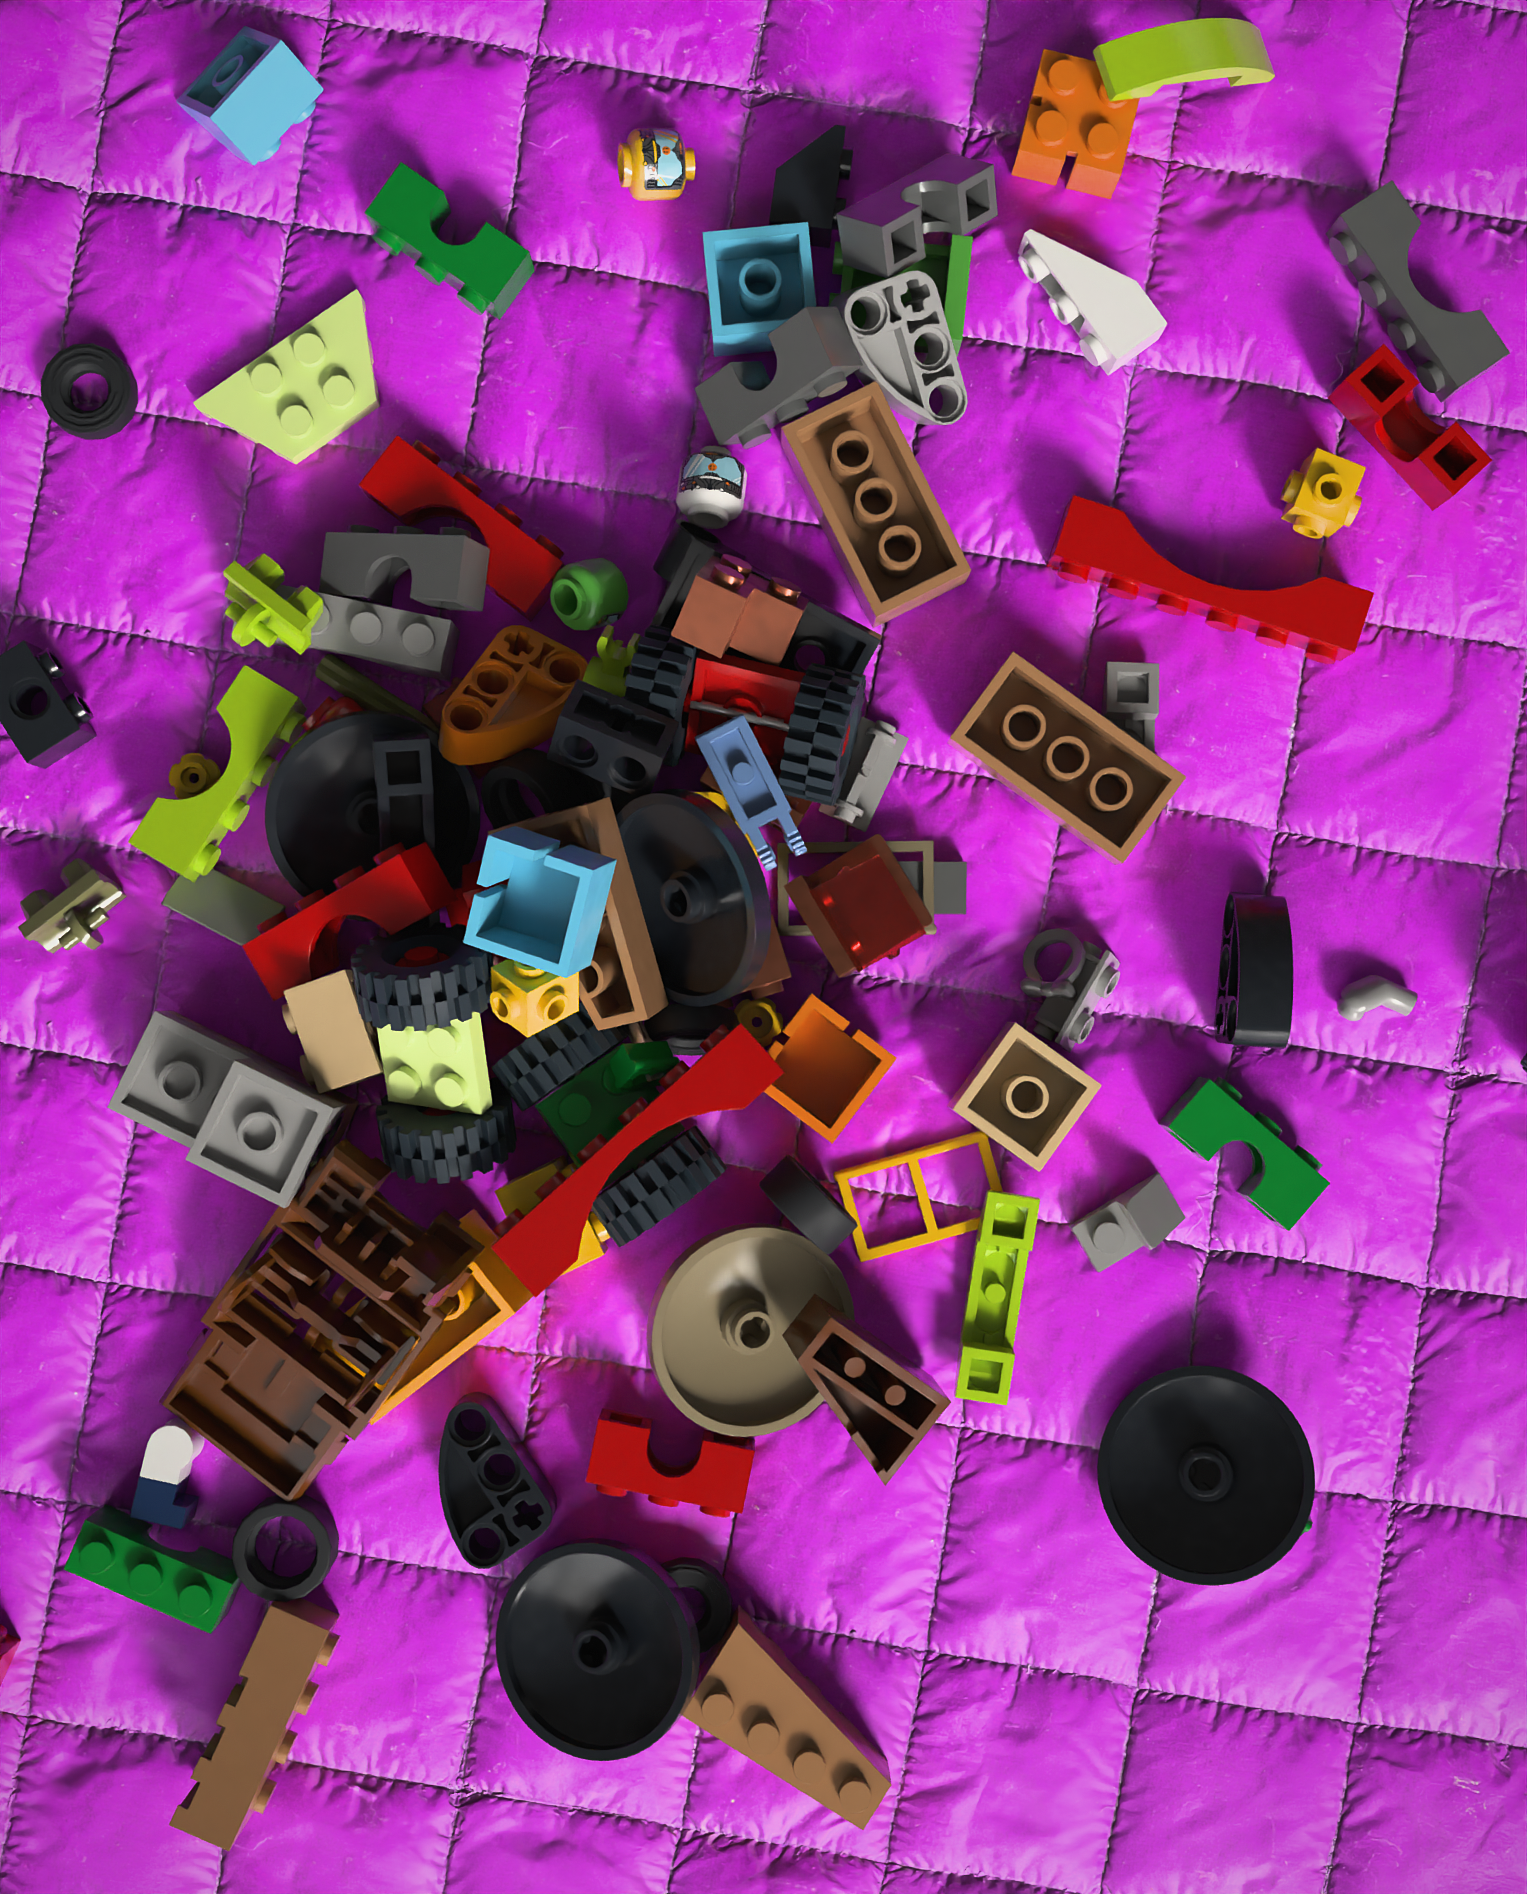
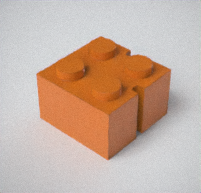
M1043 49L1011 175L1056 186L1066 155L1076 157L1068 177L1066 189L1111 199L1122 173L1140 98L1109 101L1096 61Z
M810 993L782 1030V1032L790 1037L785 1045L775 1039L766 1051L785 1073L764 1092L833 1144L897 1058L857 1028L848 1036L843 1031L850 1022Z

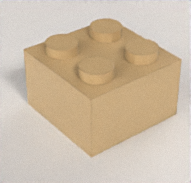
M345 969L283 991L287 1004L282 1005L285 1023L292 1035H299L305 1052L304 1055L300 1056L303 1075L310 1086L316 1085L319 1094L343 1089L384 1074L377 1027L373 1026L372 1021L366 1023L362 1019L361 1014H359L352 970Z
M1007 1022L947 1106L1030 1167L1040 1172L1102 1085L1016 1022Z

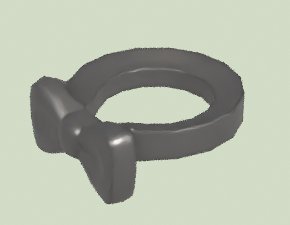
M1060 928L1046 930L1038 934L1028 944L1023 955V967L1028 978L1020 982L1021 990L1032 998L1044 995L1046 997L1056 996L1074 1001L1077 994L1072 983L1080 975L1085 964V950L1081 941L1070 931ZM1053 943L1068 944L1073 951V960L1070 966L1054 982L1042 981V977L1037 969L1039 954L1045 947Z

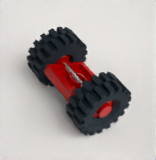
M657 625L647 627L644 637L641 636L638 642V652L634 653L631 660L632 669L630 674H627L624 685L627 686L626 692L622 698L679 721L664 765L677 766L679 759L683 758L685 751L702 755L694 737L743 713L773 773L780 775L779 785L784 795L829 806L835 805L847 775V768L850 765L853 746L858 734V724L862 715L861 708L865 698V675L817 663H811L806 673L727 654H723L719 658L671 636L673 629Z

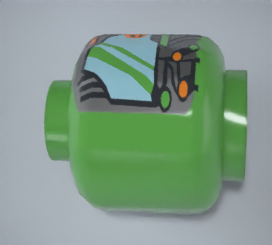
M591 558L565 565L555 575L550 594L554 612L566 626L574 630H591L611 625L622 617L627 609L629 598L628 586L623 573L613 562L605 558Z

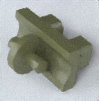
M76 858L62 869L60 877L67 886V889L55 898L50 892L41 889L33 891L20 901L26 921L18 926L25 939L37 941L53 954L61 947L69 951L80 941L93 950L99 947L104 940L97 928L110 919L107 912L127 897L119 884L98 872L92 865L81 858Z

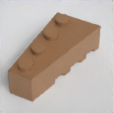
M610 797L521 820L487 831L488 834H492L517 826L559 840V849L571 844L616 859L617 862L590 966L579 971V997L598 1031L647 1020L669 1005Z
M302 1598L288 1602H272L239 1672V1676L243 1677L241 1684L237 1683L234 1686L216 1721L217 1726L222 1727L220 1733L213 1735L204 1754L200 1756L191 1776V1779L197 1782L183 1802L177 1806L169 1826L230 1851L253 1812L264 1813L277 1785V1782L269 1779L275 1763L278 1762L283 1765L286 1763L298 1737V1733L290 1730L297 1713L306 1716L318 1691L319 1684L311 1681L318 1664L328 1666L341 1636L333 1633L340 1616L339 1614Z
M738 1605L731 1616L730 1624L722 1639L711 1648L701 1664L696 1688L682 1716L848 1822L864 1830L892 1785L887 1759L841 1711L838 1712L821 1694V1690L809 1677H804L785 1657V1652L770 1637L767 1638L752 1622L750 1615Z

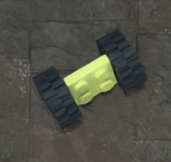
M434 923L430 928H423V925L419 924L412 925L411 930L399 931L393 935L389 934L387 937L377 935L369 939L370 945L361 944L356 948L357 954H352L351 967L359 1014H361L362 1019L366 1023L372 1021L373 1026L377 1027L387 1094L381 1099L382 1105H377L376 1108L383 1160L387 1166L393 1169L391 1173L397 1171L398 1178L407 1180L414 1175L415 1183L426 1184L430 1178H437L438 1184L450 1183V1177L460 1176L461 1181L473 1178L472 1172L479 1170L485 1174L494 1170L493 1162L503 1164L509 1159L508 1153H514L516 1149L517 1137L511 1095L502 1086L498 1078L494 1077L489 1080L480 1013L488 1009L487 1003H490V995L492 993V953L463 943L466 925L455 924L451 928H446V923Z

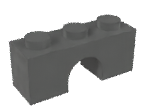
M946 153L837 213L843 265L889 279L926 257L923 234L929 232H949L963 236L998 216L994 164Z
M805 307L768 334L777 358L776 374L772 381L768 377L762 361L730 362L694 388L719 446L742 444L744 449L755 447L772 436L770 429L777 424L794 421L809 411L807 404L816 397L829 396L847 385L846 377L863 366L837 307Z
M348 525L347 532H326L319 593L392 607L394 586L398 578L410 569L412 574L410 598L439 610L483 611L490 548L472 540L470 531L455 527H440L438 535L425 534V531L409 526H394L391 534L379 533L378 529L369 526Z

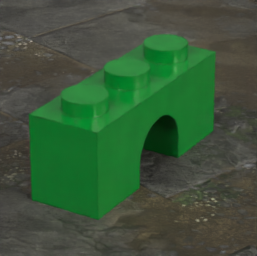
M400 162L365 211V215L374 231L372 238L390 254L398 256L402 251L416 261L414 264L415 269L433 284L440 286L442 281L459 291L456 295L457 298L471 311L482 315L486 310L500 320L535 271L530 252L488 222L484 224L476 237L466 244L449 245L439 240V230L451 213L446 196L441 189Z
M1197 1077L1158 1124L1193 1155L1205 1161H1209L1226 1143L1237 1140L1243 1142L1251 1153L1253 1165L1249 1177L1236 1192L1274 1225L1290 1231L1330 1184L1329 1181L1318 1173L1323 1165L1301 1146L1297 1145L1294 1150H1291L1278 1138L1283 1132L1282 1129L1266 1115L1257 1111L1252 1116L1238 1104L1243 1096L1221 1077H1217L1214 1082L1209 1078Z
M107 1504L84 1521L64 1570L210 1634L227 1616L242 1582L237 1577L232 1559L203 1546H200L193 1552H183L165 1547L149 1536L153 1524L144 1520L130 1518V1514Z

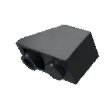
M834 125L776 169L769 226L808 222L810 246L830 248L832 230L839 231L837 213L846 208L847 198L837 197L839 179H850L854 147L844 146L846 126Z

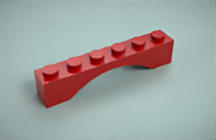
M1076 495L1072 496L1065 507L1047 566L1058 569L1057 575L1065 580L1080 584L1087 583L1088 579L1108 585L1106 591L1114 596L1135 600L1137 595L1157 601L1156 608L1163 612L1185 616L1188 611L1206 617L1205 623L1212 628L1227 632H1234L1236 628L1255 633V640L1259 643L1276 648H1284L1286 644L1304 649L1305 657L1325 664H1334L1336 660L1341 661L1355 653L1374 592L1325 576L1299 586L1270 591L1238 590L1211 584L1182 571L1160 556L1136 531L1124 511Z
M742 1023L736 1025L730 1031L724 1024L720 1025L699 1044L705 1054L689 1067L681 1060L658 1081L664 1090L649 1104L642 1096L617 1118L623 1124V1127L608 1141L601 1133L576 1154L582 1162L579 1167L567 1177L558 1170L534 1192L541 1200L525 1215L516 1208L492 1230L499 1238L491 1245V1249L535 1298L578 1260L582 1232L593 1202L610 1174L633 1149L656 1132L683 1119L713 1111L745 1109L785 1073Z

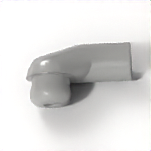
M1369 975L1348 984L1342 990V998L1337 1002V1010L1343 1018L1349 1021H1358L1363 1018L1364 1012L1371 1011L1381 1005L1407 1016L1414 1008L1418 994L1381 976Z

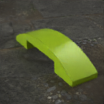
M1205 18L1165 24L1098 45L1093 50L1109 101L1150 97L1159 88L1167 84L1227 77L1232 87L1270 82L1276 77L1259 28L1252 23L1239 19Z
M994 1190L986 1191L967 1286L956 1369L955 1398L1007 1405L1015 1360L1013 1346L1028 1253L1033 1249L1040 1205L1039 1197Z

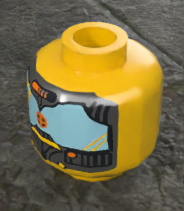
M672 128L634 129L629 134L626 143H620L618 146L617 166L620 186L628 187L632 197L639 201L677 199L683 193L686 181H693L695 177V154L693 148H685L681 134Z

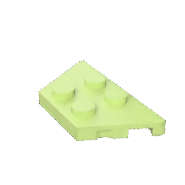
M355 289L193 403L204 416L225 424L245 438L257 444L260 443L271 449L275 454L294 464H298L380 407L377 381L374 378L372 346L368 338L365 318L366 305L359 291Z

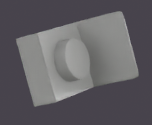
M1156 1172L1070 1224L1069 1227L1092 1266L1099 1273L1142 1246L1149 1250L1154 1249L1186 1217L1164 1180Z

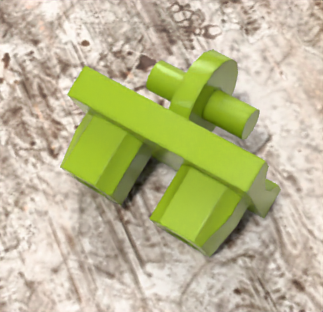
M265 553L260 554L244 567L234 560L223 571L224 577L229 580L225 596L232 601L226 609L225 615L237 623L231 636L233 641L244 647L258 639L265 646L270 647L277 638H280L300 655L311 645V629L323 613V600L319 595L307 586L301 585L287 600L279 596L274 590L284 581V571L279 564Z

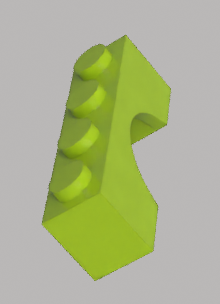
M245 664L216 707V710L228 727L231 738V755L225 772L211 788L197 796L186 799L157 797L128 841V843L193 883H195L200 874L206 876L216 865L221 854V849L218 848L219 844L228 830L234 832L241 826L250 809L247 801L257 786L262 788L271 780L274 770L278 765V761L275 758L286 742L291 744L299 737L303 730L301 725L307 720L303 716L307 708L298 696Z

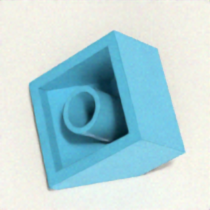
M244 26L182 93L176 102L236 157L255 166L258 161H266L277 152L281 145L280 137L292 124L301 123L310 116L316 107L314 100L324 89L281 39Z

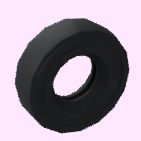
M93 343L74 344L59 351L46 365L40 381L41 400L49 417L68 434L85 440L106 439L120 432L133 418L138 404V385L130 367L112 350ZM89 373L103 376L108 384L106 401L95 410L84 411L77 408L71 399V389L74 382L80 376Z
M671 1004L644 1021V1026L653 1042L667 1041L673 1055L689 1056L704 1055L705 1052L699 1044L720 1025L724 1024L730 1031L739 1024L738 1017L733 1010L713 1004L701 1007Z
M680 1557L666 1561L661 1566L671 1575L680 1588L689 1587L695 1589L705 1600L706 1611L702 1619L696 1623L700 1653L706 1652L722 1639L731 1621L733 1600L728 1583L715 1567L701 1559Z

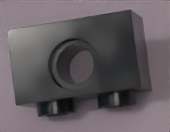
M22 641L0 655V722L26 763L46 769L97 736L88 722L94 716L84 699L77 692L70 693L63 683L61 677L66 672L55 654L48 648L42 650L26 641ZM45 690L47 705L42 712L34 715L31 710V701L38 692Z

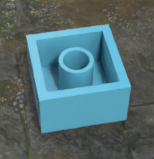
M808 222L702 232L714 357L774 351L768 334L805 307H816Z

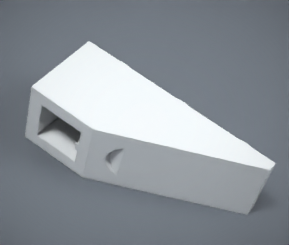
M1032 229L1024 233L1018 250L1020 255L1018 261L1022 271L1031 282L1035 284L1039 282L1050 296L1049 305L1054 315L1062 324H1070L1081 339L1079 345L1084 356L1093 366L1097 367L1100 365L1109 376L1158 341L1168 323L1137 281Z

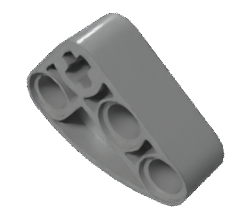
M918 270L899 273L889 279L881 278L845 291L833 299L829 307H837L863 364V366L854 371V374L864 386L876 381L891 409L922 425L953 424L963 416L968 403L967 392L939 293L930 276ZM909 289L911 300L907 301L905 306H903L900 295L905 294ZM856 300L866 310V321L861 329L854 325L850 314L851 307ZM919 336L925 339L928 345V355L923 363L917 360L914 353L915 341ZM934 388H937L943 397L942 409L938 414L932 412L929 404L930 394Z

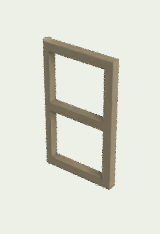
M886 841L892 852H923V903L932 916L933 923L915 935H935L937 927L934 924V841ZM804 842L807 851L802 854L847 853L863 842ZM777 843L779 936H813L807 925L789 926V895L783 886L789 883V854L795 853L790 851L786 843Z

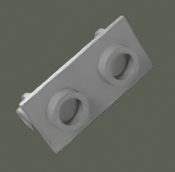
M861 717L858 724L856 742L852 750V758L847 768V775L844 784H842L841 793L835 805L821 804L818 811L866 832L909 738L895 732L896 728L886 722L877 720L875 723Z
M1084 941L1082 944L1085 950L1084 967L1080 975L1072 983L1077 994L1074 1001L1056 996L1046 997L1033 1019L1037 1022L1033 1032L1049 1041H1052L1057 1033L1055 1042L1069 1053L1075 1043L1081 1044L1087 1038L1094 1024V1017L1091 1014L1101 997L1106 999L1111 995L1120 978V971L1117 970L1120 962L1112 952L1106 950L1102 958L1099 959L1102 950L1087 941ZM1073 951L1059 975L1070 966L1073 960Z

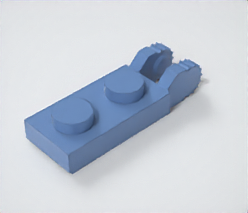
M743 713L694 737L739 828L744 835H748L766 872L777 867L775 862L776 856L770 844L764 840L759 827L777 819L790 851H793L796 856L806 852V846L789 814L792 809Z

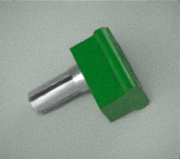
M643 1021L625 1024L624 1026L629 1034L631 1043L623 1044L608 1061L615 1077V1087L617 1089L662 1086L658 1081L680 1062L678 1057L673 1056L667 1041H652Z

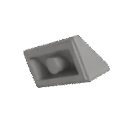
M212 869L206 876L200 874L195 883L180 875L161 903L241 946L260 935L256 928L258 924L283 912L286 908L283 904L215 869Z

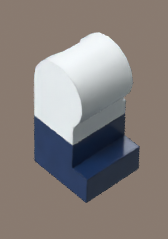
M178 1417L158 1428L151 1435L147 1443L130 1518L182 1529L195 1517L199 1496L186 1494L192 1461L201 1453L205 1438Z

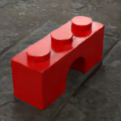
M1383 344L1356 368L1330 394L1328 399L1433 511L1461 490L1492 459L1457 421L1449 427H1443L1430 420L1422 412L1413 395V389L1420 382L1390 349Z
M602 1408L598 1418L586 1482L597 1484V1491L611 1496H626L627 1491L647 1494L648 1501L666 1507H677L679 1501L700 1505L699 1510L702 1513L714 1517L726 1518L730 1516L731 1512L742 1514L755 1453V1439L730 1436L704 1429L701 1446L697 1455L685 1464L669 1465L659 1460L651 1449L650 1432L653 1422L652 1418Z

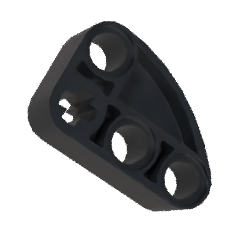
M1230 892L1226 900L1223 919L1214 1022L1215 1039L1218 1043L1284 1049L1290 1037L1293 1008V947L1286 899L1283 896Z
M471 1392L464 1395L449 1412L445 1422L438 1468L440 1498L452 1539L462 1557L473 1567L489 1569L540 1537L548 1529L557 1508V1497L554 1489L496 1401L490 1395L482 1392ZM466 1409L479 1411L484 1416L486 1428L479 1432L468 1430L462 1424L461 1411ZM494 1454L509 1456L515 1465V1472L509 1475L496 1473L490 1466L489 1457ZM524 1501L529 1506L537 1502L541 1505L538 1517L532 1511L526 1514L521 1511ZM480 1528L493 1530L500 1539V1545L494 1548L481 1546L474 1536L475 1530Z

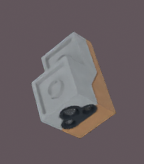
M154 1011L107 1108L189 1147L190 1150L185 1160L286 1208L303 1186L306 1187L305 1180L320 1158L323 1156L327 1157L334 1146L340 1142L359 1101L336 1090L319 1094L316 1085L310 1086L302 1073L175 1011Z

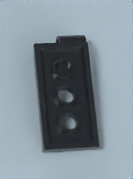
M677 519L653 565L654 571L671 584L649 627L657 625L670 629L674 628L695 576L712 555L721 559L723 554H728L745 560L746 556L725 546L715 535L702 527ZM751 565L752 570L750 573L768 581L773 577ZM801 592L800 596L809 599V602L779 667L806 673V670L798 664L796 653L803 646L813 645L823 652L825 666L863 674L881 641L882 635ZM728 647L724 653L764 663L731 647Z

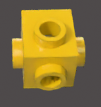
M1316 448L1303 461L1300 471L1292 470L1286 480L1280 496V500L1287 502L1281 519L1293 523L1292 528L1299 534L1320 539L1323 536L1329 538L1343 525L1349 527L1355 519L1362 502V497L1356 495L1366 467Z
M507 959L491 967L492 993L490 995L492 1012L501 1021L510 1024L527 1038L579 1011V972L564 978L512 959Z

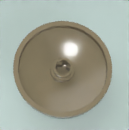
M744 1223L732 1225L708 1234L692 1244L673 1262L663 1276L653 1296L648 1314L646 1333L648 1356L655 1378L664 1393L685 1416L696 1424L708 1430L730 1436L749 1437L770 1434L785 1429L809 1415L825 1399L797 1361L782 1334L814 1294L855 1321L851 1293L840 1269L825 1252L820 1250L809 1239L795 1231L773 1224Z

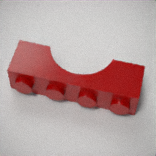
M397 435L358 485L368 498L405 526L413 527L422 521L436 517H451L465 521L475 527L484 536L486 545L490 548L486 579L487 587L493 594L531 622L550 598L553 579L558 570L565 566L564 562L560 560L564 552L545 536L539 534L534 540L519 528L523 521L503 504L498 503L493 509L478 496L482 490L467 476L457 471L451 477L437 466L441 458L421 441L416 439L410 445Z
M402 842L374 856L373 860L377 867L366 873L363 867L359 866L333 880L337 890L327 896L324 890L320 889L294 903L299 912L294 916L288 918L285 911L256 926L260 935L242 945L273 1001L285 996L283 991L311 982L340 966L337 939L341 924L347 915H357L370 919L380 925L390 935H393L458 899L426 842L407 851Z

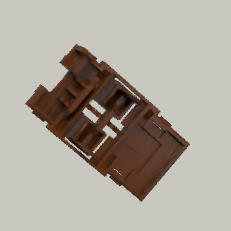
M346 1139L334 1146L327 1157L323 1156L320 1158L305 1180L306 1187L303 1186L293 1197L288 1207L278 1206L200 1320L209 1329L204 1328L187 1352L188 1360L159 1400L160 1404L286 1502L298 1501L306 1493L325 1465H331L349 1441L346 1435L355 1441L370 1423L369 1421L379 1411L443 1324V1320L456 1306L455 1302L448 1297H454L473 1272L469 1267L485 1248L480 1242L459 1227L461 1222L446 1210H443L433 1220L428 1229L401 1213L378 1191L393 1169L376 1156L371 1159ZM277 1228L282 1229L283 1231L275 1237L264 1255L255 1262ZM338 1272L345 1280L336 1290L332 1299L328 1301L322 1294ZM356 1286L367 1297L349 1317L339 1307L347 1294ZM254 1290L260 1291L294 1319L302 1317L312 1326L307 1331L305 1338H301L294 1332L297 1327L294 1322L261 1298ZM322 1333L327 1338L332 1339V1348L366 1375L364 1377L330 1350L326 1349L321 1353L314 1348L313 1345L318 1335ZM394 1374V1376L386 1385L383 1391H381L375 1386L376 1382L380 1385L385 1384L389 1380V1378Z

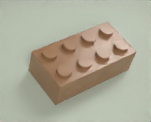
M876 381L781 427V446L872 628L966 582L971 568Z
M1014 651L947 742L1114 865L1124 863L1186 779L1184 774Z

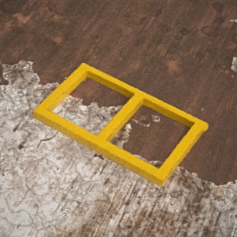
M980 1130L835 1171L833 1176L835 1181L838 1182L845 1209L858 1225L852 1234L860 1262L977 1230L980 1216L937 1228L918 1159L977 1143L990 1190L1003 1192L989 1145V1136ZM908 1162L927 1232L867 1248L848 1179Z

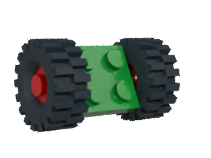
M582 1001L579 1002V1011L530 1036L491 1067L494 1074L522 1112L536 1104L534 1107L577 1167L582 1162L576 1154L600 1133L607 1141L623 1127V1124L617 1118L642 1096L649 1104L660 1094L655 1086L617 1089L615 1087V1077L608 1061L624 1043L615 1049L613 1048L626 1039L629 1034L624 1025L598 1031ZM613 1049L611 1052L602 1057L605 1053ZM679 1121L656 1132L633 1149L606 1180L600 1190L601 1193L597 1195L591 1209L618 1247L624 1246L629 1241L640 1236L644 1231L655 1226L660 1220L666 1218L681 1205L688 1202L694 1195L705 1189L727 1170L726 1165L697 1125L683 1132L685 1128Z

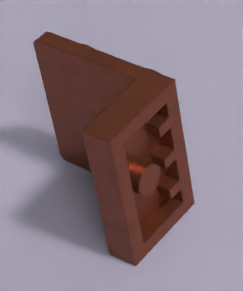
M880 834L872 836L810 876L800 875L783 886L839 978L850 975L933 923L932 916Z

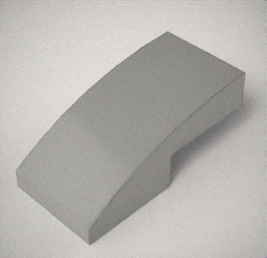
M1107 661L1105 664L1101 715L1155 753V719L1159 714V663Z

